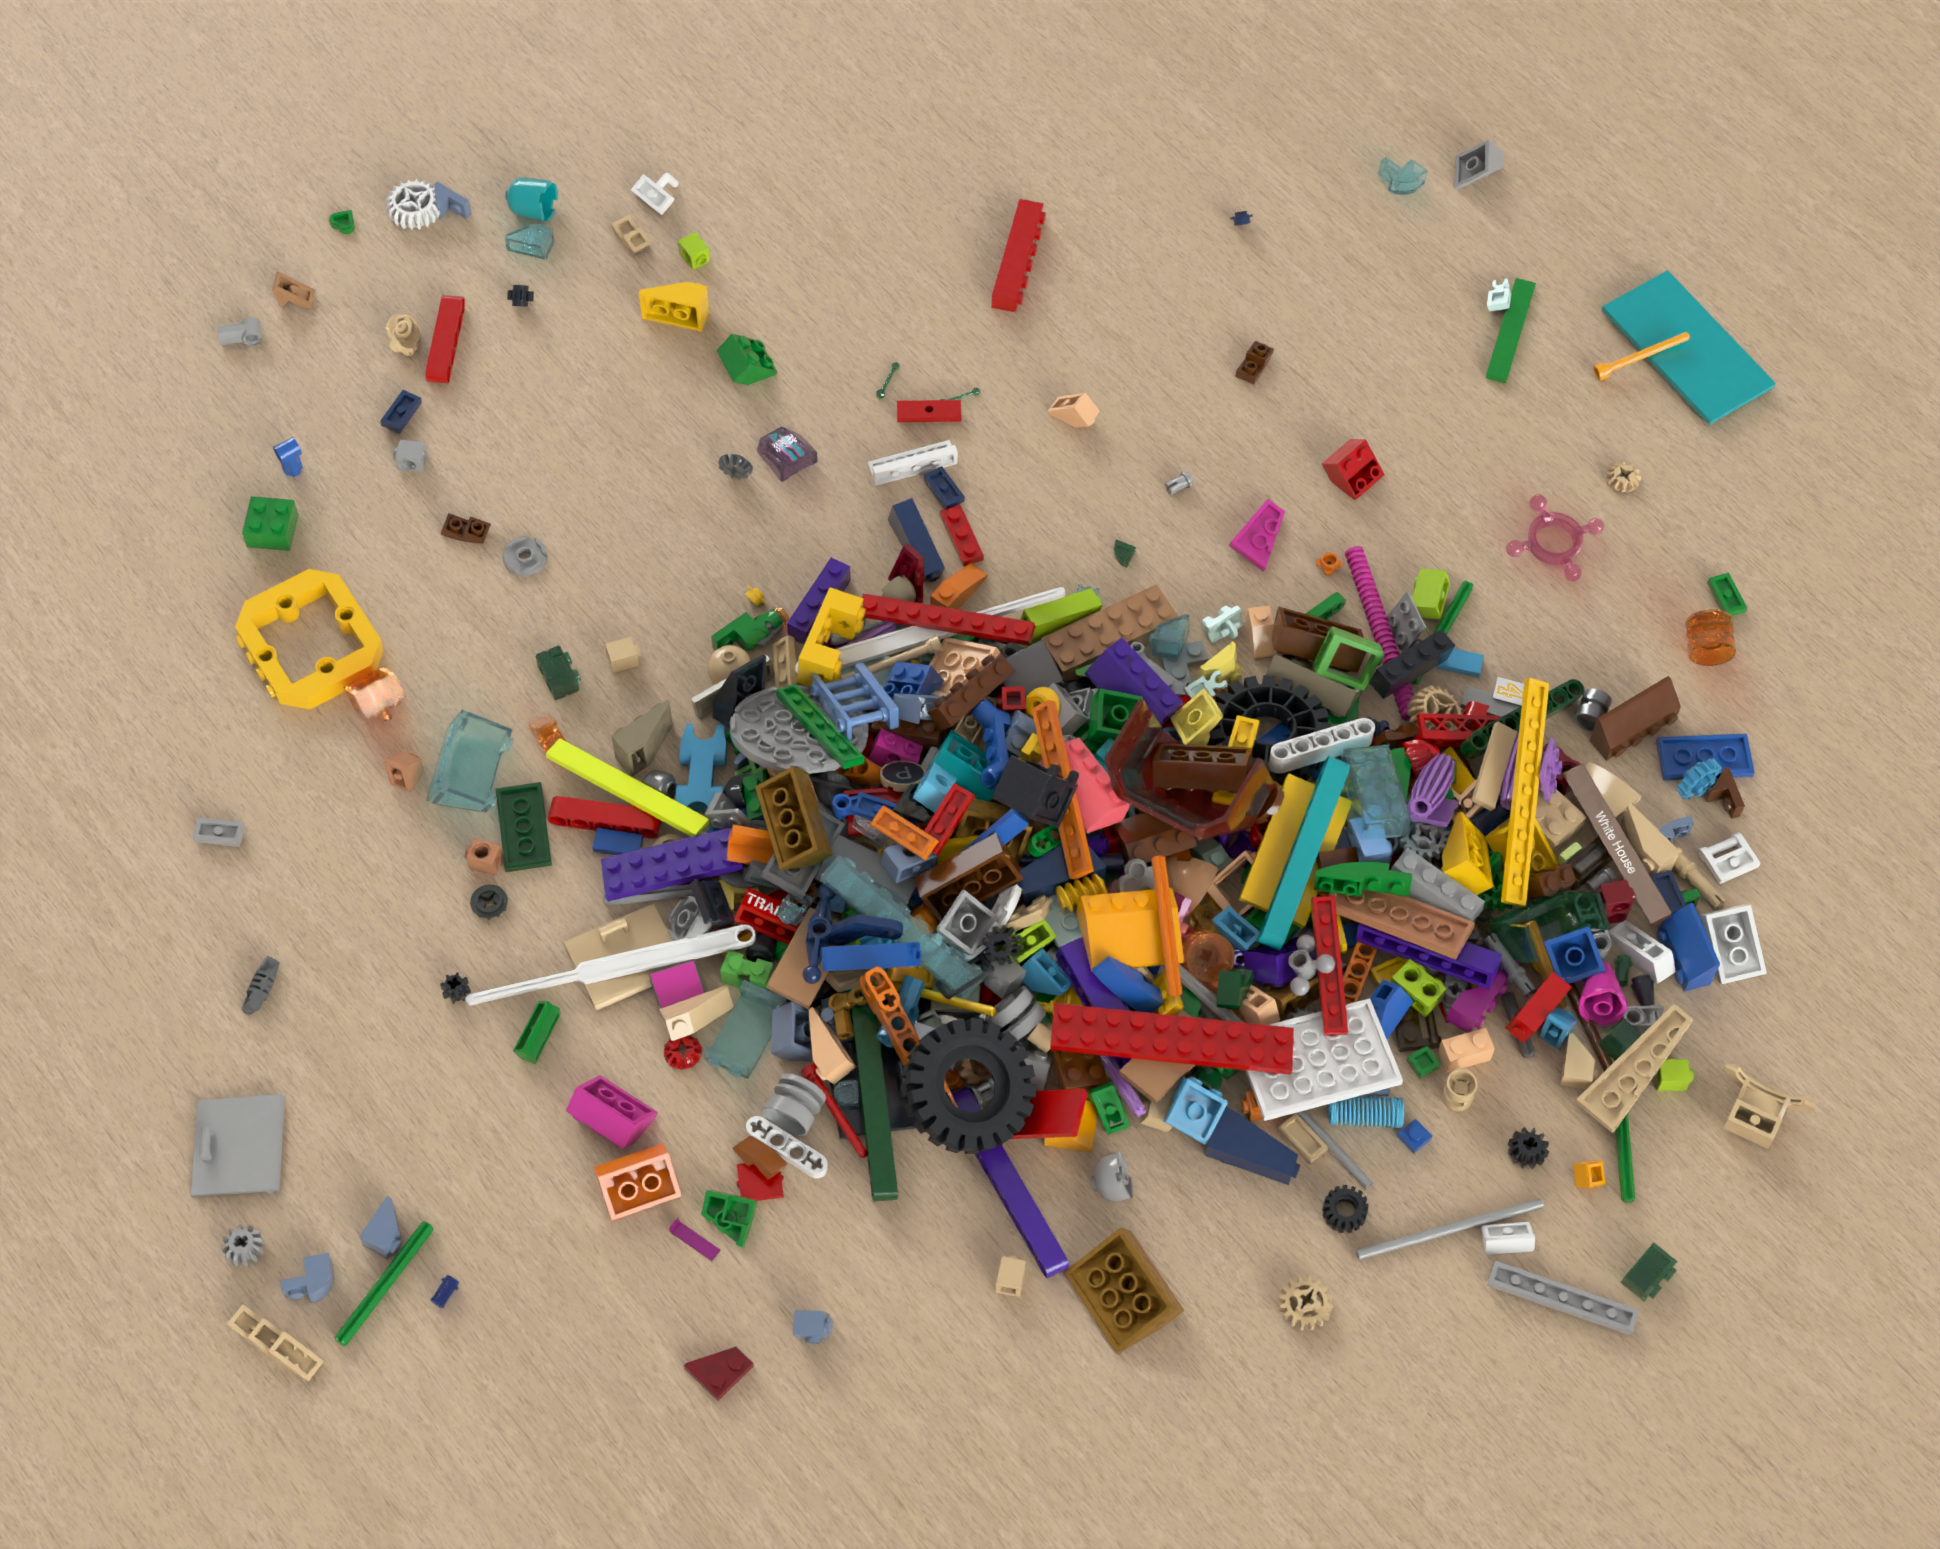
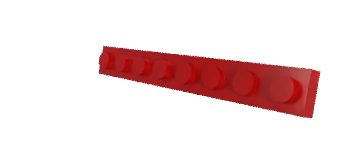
M864 593L862 595L863 608L866 609L863 618L1030 646L1035 631V622Z

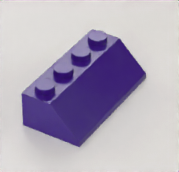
M1122 637L1108 647L1085 672V675L1098 689L1101 688L1143 697L1141 735L1145 739L1168 722L1170 717L1183 704V701Z

